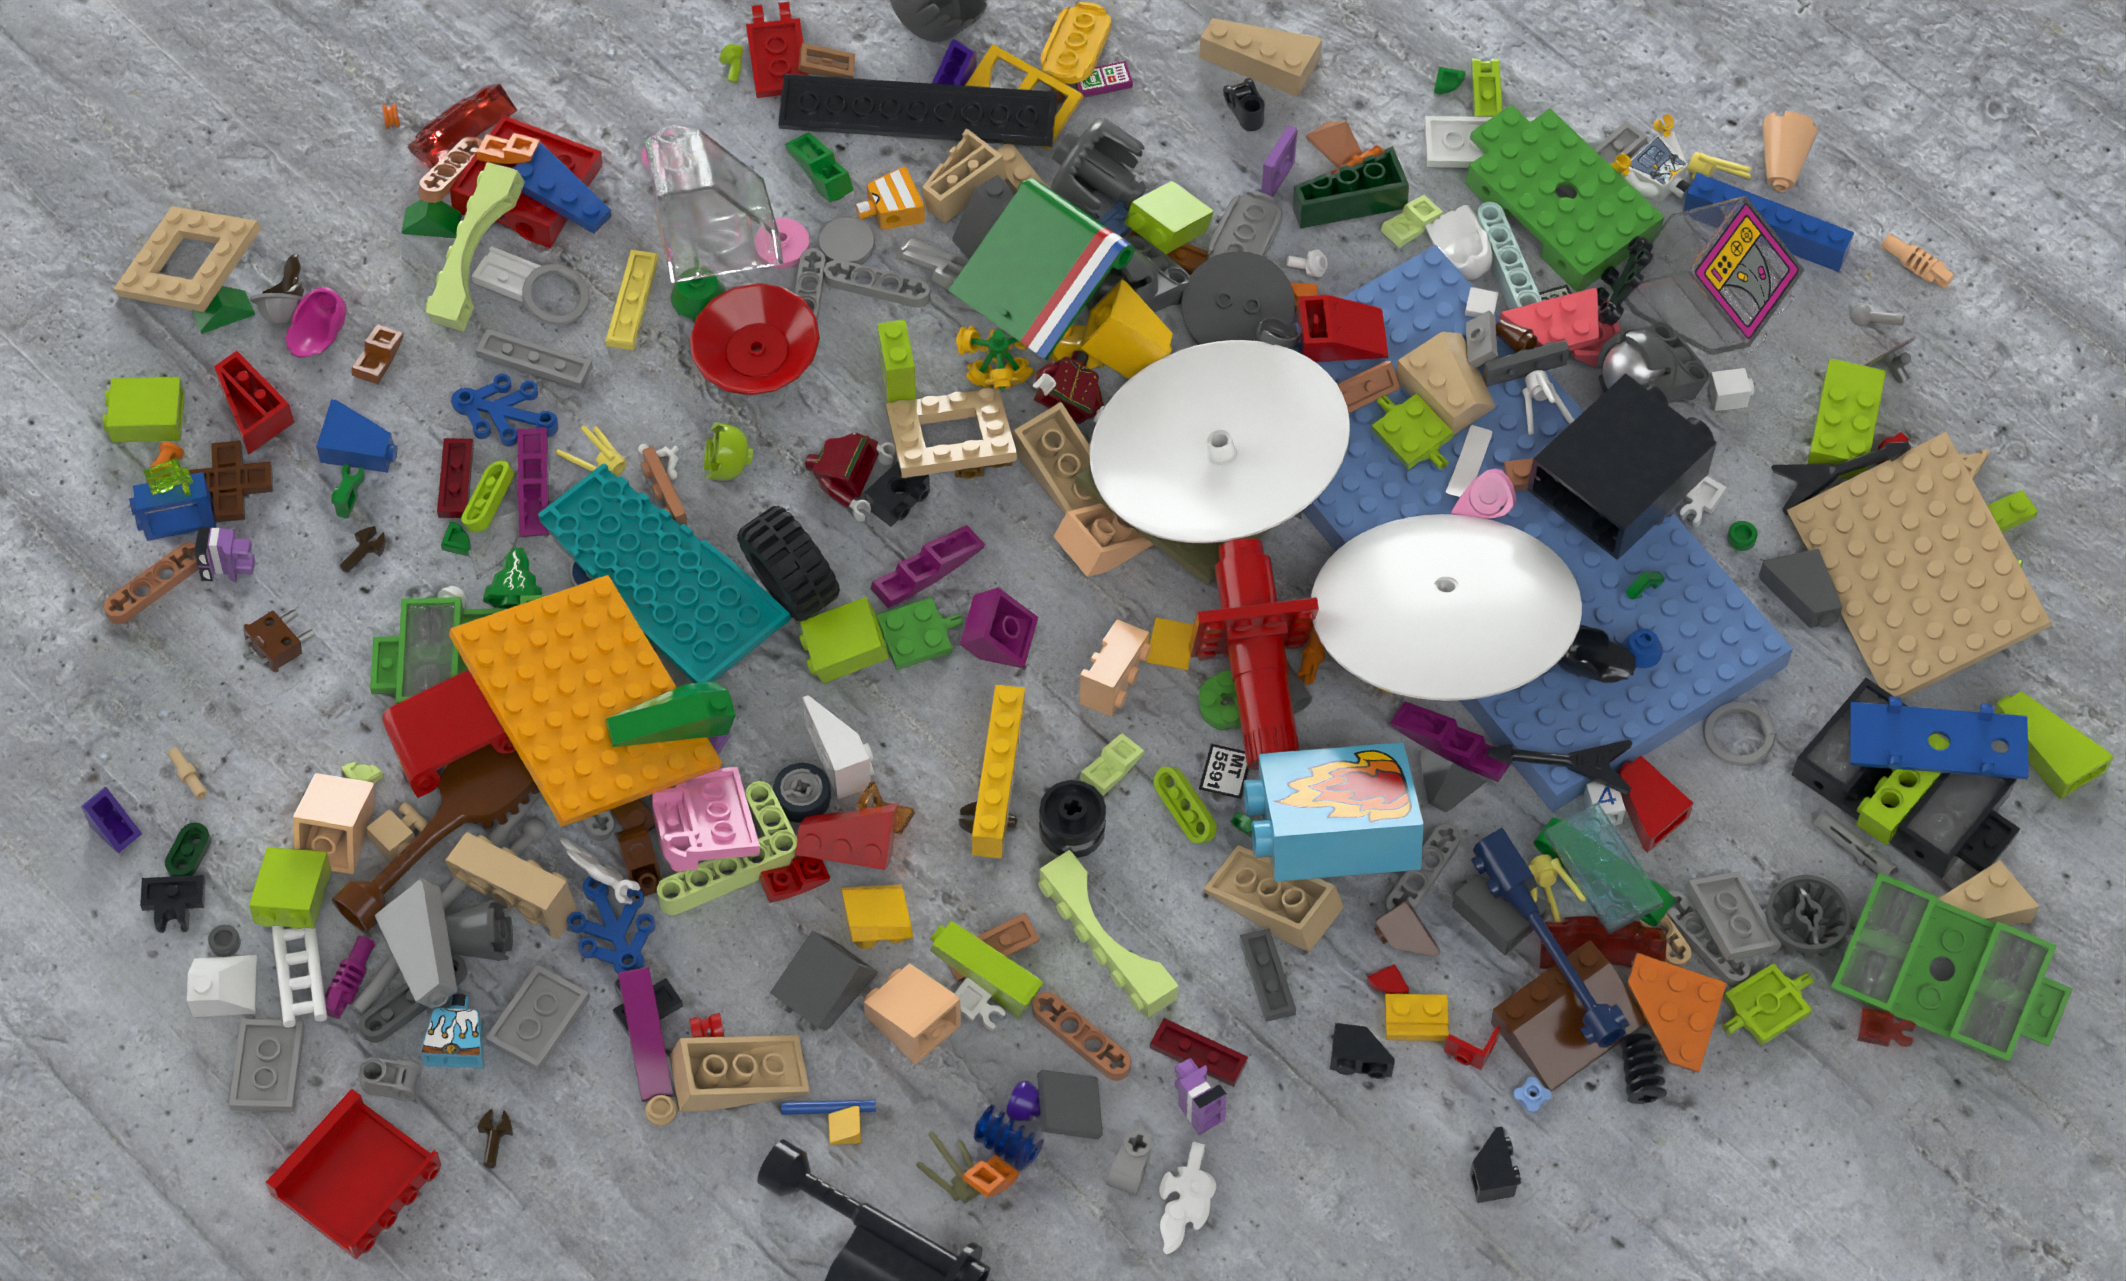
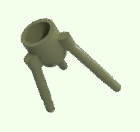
M933 1131L929 1132V1137L956 1174L951 1180L954 1184L953 1187L922 1162H917L916 1166L946 1190L955 1202L959 1199L964 1204L970 1202L980 1192L962 1180L967 1170L962 1171ZM959 1141L958 1146L968 1170H970L974 1163L964 1142Z

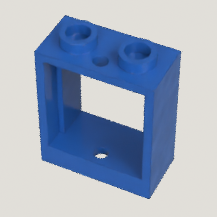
M203 472L133 486L134 497L129 498L132 515H135L138 531H144L147 541L196 532L198 527H217L214 518L213 502ZM191 503H197V504H194V505H189V506H184V507H179V508H174V509H169V510H163V511L148 513V512H150V511H155V510H160V509H166V508H171V507H176V506H181V505H186V504H191Z

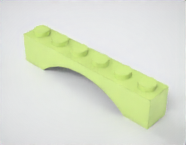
M487 162L484 171L479 173L475 193L467 202L466 215L458 224L457 237L454 244L447 251V261L443 271L441 270L437 275L434 293L426 302L425 313L434 324L462 332L465 331L474 309L469 287L472 257L481 237L488 228L504 213L516 206L525 183L518 170Z
M1068 850L1040 868L1039 888L1047 898L1051 896L1055 901L1060 916L1064 920L1069 919L1080 941L1083 943L1087 942L1090 945L1096 961L1101 966L1106 965L1111 972L1110 976L1115 985L1120 989L1123 987L1129 994L1128 998L1134 1009L1138 1012L1141 1010L1149 1018L1178 999L1179 985L1160 962L1148 960L1129 952L1116 943L1103 930L1089 902L1087 891L1088 872L1074 854Z

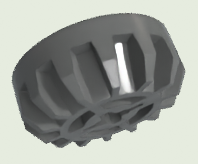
M1798 875L1782 881L1771 893L1765 910L1767 923L1773 934L1786 947V953L1793 955L1795 951L1803 953L1804 959H1811L1813 954L1824 957L1829 954L1831 949H1837L1846 936L1851 922L1850 905L1843 892L1830 881L1813 875ZM1794 908L1795 912L1791 924H1784L1785 915ZM1826 925L1825 934L1818 940L1819 926ZM1786 930H1792L1797 936L1802 937L1804 943L1794 940L1788 935Z

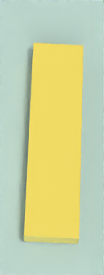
M638 250L630 251L606 337L607 347L634 351L659 262L658 253Z

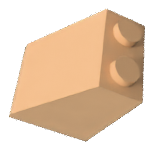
M315 773L293 816L294 849L327 851L332 871L354 875L366 838V827L370 824L375 808L374 783Z
M910 963L903 969L895 970L889 976L887 983L880 989L875 988L870 991L864 1000L865 1016L915 1065L961 1026L960 998Z

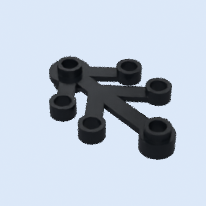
M1636 236L1628 244L1627 249L1630 251V257L1620 278L1619 271L1612 266L1606 268L1602 273L1601 280L1610 285L1613 294L1609 300V292L1602 287L1597 289L1598 306H1600L1598 309V321L1600 323L1608 324L1609 326L1614 325L1624 312L1621 304L1643 281L1644 276L1640 272L1652 261L1654 256L1651 253L1653 244L1645 237L1640 238Z

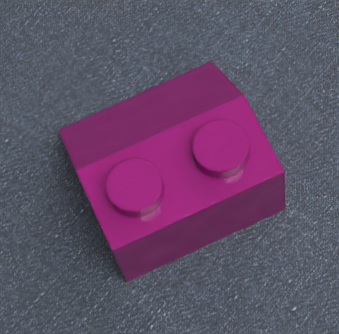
M998 587L975 594L959 645L980 660L1018 668L1025 667L1039 617Z

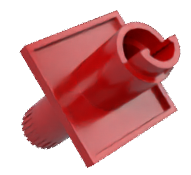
M1244 538L1226 542L1218 547L1220 561L1215 564V573L1221 609L1197 612L1189 643L1190 657H1198L1199 660L1212 659L1216 657V654H1223L1224 657L1229 656L1247 767L1251 770H1259V754L1300 751L1288 680L1289 670L1285 646L1286 649H1297L1303 647V644L1308 642L1313 627L1312 620L1316 619L1319 606L1317 597L1278 602L1270 556L1264 554L1261 540Z

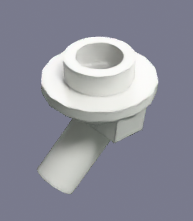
M1315 249L1308 252L1307 259L1289 255L1286 266L1306 270V274L1310 277H1321L1327 269L1328 262L1326 256L1320 250Z

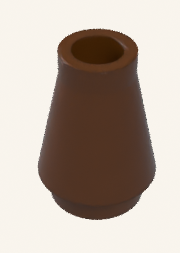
M1503 319L1496 324V336L1505 342L1515 353L1523 349L1530 350L1535 348L1537 336L1534 335L1533 330L1509 323Z

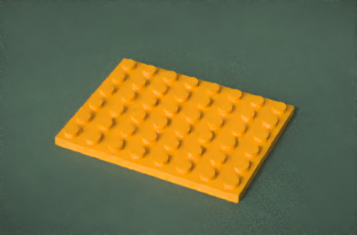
M609 575L450 628V639L561 828L720 769L722 761L707 737L612 747L605 723L606 718L677 687Z

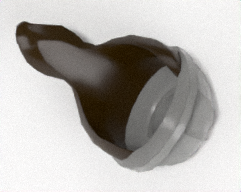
M298 254L291 255L285 262L284 277L279 284L263 291L262 294L250 297V301L257 305L264 319L272 324L285 325L290 323L294 309L303 299L304 288L298 277L301 271Z

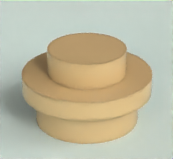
M657 1095L648 1101L645 1108L646 1117L653 1125L666 1126L676 1118V1103L668 1096Z

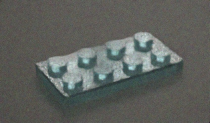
M1599 803L1545 830L1546 838L1609 934L1663 906L1662 898Z

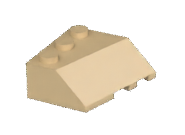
M1442 331L1400 358L1397 362L1396 376L1399 384L1411 397L1417 393L1454 432V435L1495 408V403L1478 367L1473 368L1468 364L1467 344L1461 333Z

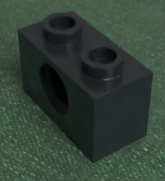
M897 461L864 492L865 500L871 506L870 512L890 527L898 520L902 521L917 502L924 501L929 495L930 475L902 478Z

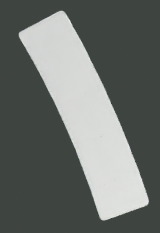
M1475 425L1470 426L1446 493L1461 497L1471 482L1477 478L1493 433L1491 430Z

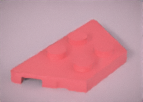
M1591 288L1506 310L1501 313L1499 320L1503 319L1509 323L1533 330L1534 335L1537 336L1536 348L1549 342L1556 343L1566 340L1569 351L1594 345L1599 338L1597 289Z

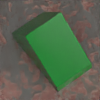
M419 200L406 208L401 231L402 234L456 238L457 227L461 221L462 214L443 201L429 203Z
M226 286L220 288L204 312L192 310L201 334L255 315L246 291Z

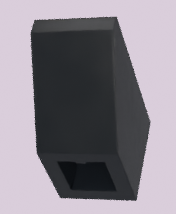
M1335 1023L1330 1070H1335L1343 1075L1359 1073L1367 1074L1374 1079L1392 1078L1395 1058L1366 1026Z
M1502 1126L1495 1128L1472 1163L1470 1177L1477 1203L1514 1197L1517 1185L1521 1184L1519 1168L1517 1165H1512L1510 1157L1513 1155L1512 1142L1510 1137H1505Z

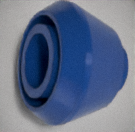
M1648 629L1636 630L1627 636L1622 644V647L1629 648L1631 655H1635L1634 663L1638 668H1649L1656 665L1663 654V647L1659 638Z

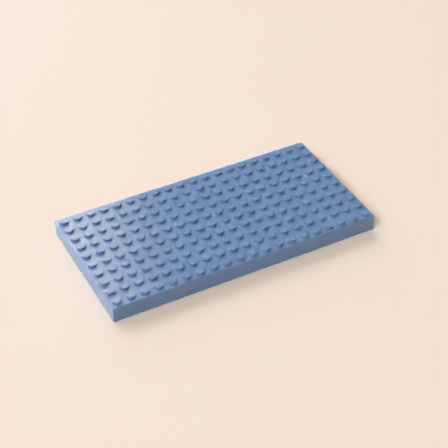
M1434 245L1343 297V299L1382 308L1388 358L1315 363L1321 366L1336 384H1339L1385 361L1392 362L1396 373L1397 362L1400 358L1442 331L1461 333L1467 344L1466 322L1474 319V317L1465 316L1470 288L1473 286L1438 246ZM1495 312V323L1497 324L1500 320L1499 315ZM1297 323V324H1295V325L1297 326V334H1298V333H1299V330H1298V323ZM1496 336L1498 356L1505 357L1515 354L1505 342ZM1299 338V341L1293 350L1301 354ZM1484 364L1478 367L1481 376L1483 375ZM1545 371L1556 393L1575 420L1583 413L1582 409L1552 375ZM1526 376L1492 385L1487 388L1495 403V408L1455 434L1454 438L1444 444L1439 450L1444 458L1449 461L1448 465L1445 468L1443 466V469L1439 470L1428 459L1417 463L1408 470L1372 432V424L1386 414L1383 408L1377 404V400L1348 413L1350 436L1343 462L1327 488L1302 512L1335 552L1361 533L1391 521L1422 515L1452 514L1451 512L1460 497L1448 494L1446 490L1471 425L1493 432L1478 472V477L1483 472L1491 469H1498L1504 472V461L1534 458L1570 424L1556 403L1551 404L1548 398L1543 401H1537L1535 398H1532L1534 434L1529 435L1525 397L1522 392L1527 387L1525 383ZM1401 385L1400 389L1387 395L1395 405L1402 404L1411 397ZM1528 490L1515 491L1516 504L1513 509L1504 516L1489 519L1526 532L1552 549L1563 560L1573 574L1580 591L1582 602L1580 625L1603 630L1611 642L1622 646L1625 638L1636 630L1648 629L1657 635L1663 647L1662 657L1656 665L1649 668L1636 667L1633 676L1629 675L1627 680L1602 683L1586 677H1577L1563 670L1558 664H1555L1546 673L1516 689L1485 698L1459 700L1497 746L1511 744L1512 749L1567 755L1575 751L1631 740L1633 742L1631 748L1610 763V767L1617 773L1627 761L1633 762L1639 756L1643 757L1709 716L1716 708L1730 703L1788 666L1793 648L1674 513L1671 517H1665L1662 524L1654 525L1618 560ZM1644 571H1659L1665 578L1664 582L1656 589L1651 586L1644 590L1642 593L1643 597L1631 599L1625 592ZM1512 762L1513 766L1552 813L1582 795L1586 784L1593 781L1567 769L1565 766Z

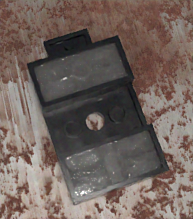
M1865 678L1798 756L1792 772L1793 777L1857 821L1860 815L1857 809L1866 797L1871 799L1876 793L1874 789L1878 782L1884 776L1889 778L1893 773L1891 768L1850 765V703L1860 702L1888 705L1889 697L1893 696L1868 678ZM1942 773L1899 825L1895 836L1889 843L1942 879L1959 858L1977 871L1982 872L1999 859L2021 829L1997 813L2009 798L2017 779ZM1883 804L1884 806H1886V807H1888V808H1894V807H1893L1892 805H1890V804Z

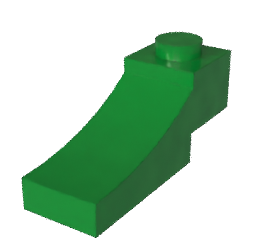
M808 132L785 143L788 154L803 168L816 186L818 193L829 202L837 201L854 191L849 172L836 162L834 153L811 133Z

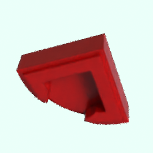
M1392 965L1367 977V982L1376 991L1386 994H1409V988L1396 965Z

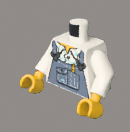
M1670 114L1662 116L1665 126L1662 124L1661 119L1655 120L1653 124L1656 132L1663 133L1662 137L1658 135L1632 160L1627 154L1621 153L1616 156V161L1611 163V166L1618 173H1621V176L1643 197L1651 198L1657 202L1663 201L1671 192L1683 200L1686 198L1691 186L1684 181L1688 167L1687 161L1675 133L1670 131L1674 126V119Z

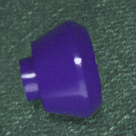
M1028 1080L1018 1082L1010 1096L1006 1114L1011 1121L1030 1122L1034 1117L1039 1118L1041 1115L1039 1091Z

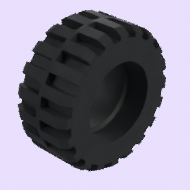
M771 506L740 528L737 534V541L745 554V558L761 580V583L770 592V595L790 613L791 618H794L796 621L807 620L838 598L840 593L839 583L829 563L810 535L785 508Z

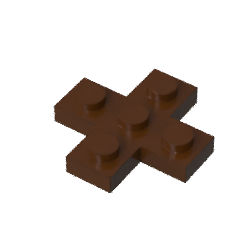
M240 440L211 443L212 468L184 470L183 476L203 472L210 496L213 498L216 522L244 520V495L273 492L271 461L243 464Z

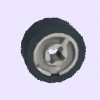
M803 762L791 764L782 769L775 778L773 791L789 821L801 823L805 817L822 815L829 808L831 801L829 778L822 769L814 764ZM805 790L806 794L802 795V793L798 791Z

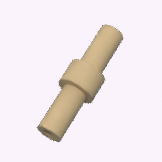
M178 747L170 749L168 756L177 768V775L184 784H188L197 799H203L207 795V791L198 779L199 773L192 763L186 761Z

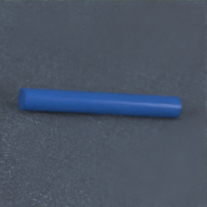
M876 1099L781 1102V1115L830 1114L853 1106H860V1113L876 1112Z

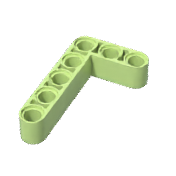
M756 781L751 783L746 789V799L752 820L761 837L758 839L760 845L759 855L707 860L698 864V870H686L664 878L657 887L659 905L664 913L676 915L758 881L761 871L789 866L792 859L799 857V855H795L797 837L772 787L768 783ZM757 798H765V799H766V800L763 801V802H755V801H754V800H756ZM770 822L778 823V825L773 827L767 826ZM784 846L791 848L788 851L778 850L779 848ZM755 858L763 859L759 863L750 862L752 859ZM725 870L735 871L730 875H725L722 873ZM700 881L706 882L704 886L698 887L694 885ZM668 894H678L675 898H666Z

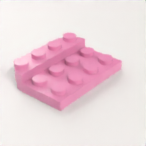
M738 767L720 768L652 794V814L662 854L670 863L672 870L677 872L698 870V861L759 855L760 845Z

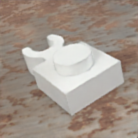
M1706 476L1686 495V501L1691 504L1682 507L1680 519L1684 520L1686 515L1694 514L1696 517L1693 520V527H1698L1702 522V512L1706 511L1712 514L1727 492L1726 486Z
M968 977L954 993L960 998L961 1014L971 1022L977 1016L981 1017L984 1027L990 1031H994L996 1025L989 1020V1016L997 1014L999 1017L1004 1018L1006 1014L1002 1007L997 1005L990 1006L988 1002L992 995Z

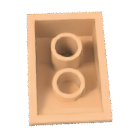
M1101 503L1068 511L1053 536L1087 577L1108 572L1154 545Z

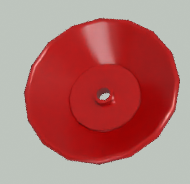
M762 283L734 287L713 298L696 317L690 336L692 360L703 377L726 392L749 396L775 392L797 380L813 362L820 341L817 317L805 300L784 287ZM761 348L759 351H753L754 349Z

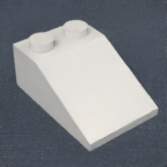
M809 695L804 696L805 727L829 778L837 800L871 788V776L874 775V770L871 764L873 755L868 743L863 744L858 733Z

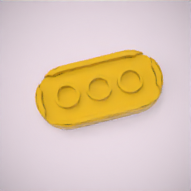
M1092 2L1075 3V7L1069 9L1068 6L1063 9L1041 53L1042 72L1064 84H1075L1087 79L1093 73L1111 32V17L1106 13V9Z

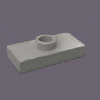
M1489 310L1466 322L1468 364L1473 368H1477L1486 361L1498 357L1495 315Z

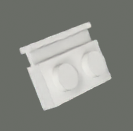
M491 246L489 254L484 256L472 275L473 283L523 302V284L527 276L536 268L541 267V265Z

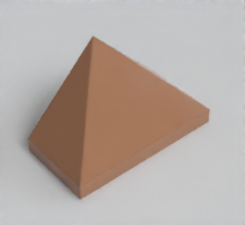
M1326 121L1306 135V139L1337 168L1348 163L1354 155L1360 156L1363 154L1347 121Z

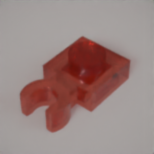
M1863 1008L1860 1015L1857 1041L1888 1047L1892 1039L1900 1046L1910 1047L1913 1038L1903 1035L1902 1031L1913 1032L1915 1023L1910 1020L1895 1023L1893 1022L1894 1014Z

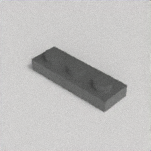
M1566 340L1556 343L1549 342L1541 347L1530 350L1523 349L1505 357L1498 356L1484 363L1482 378L1486 386L1489 387L1525 377L1533 371H1547L1567 365L1569 346Z
M1270 928L1240 935L1239 941L1265 1022L1295 1015L1296 1008Z

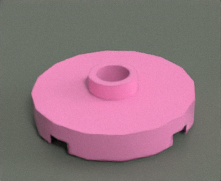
M788 218L772 219L765 222L757 230L754 237L755 253L764 264L768 263L773 268H791L798 265L801 254L805 250L810 249L809 233L796 220Z

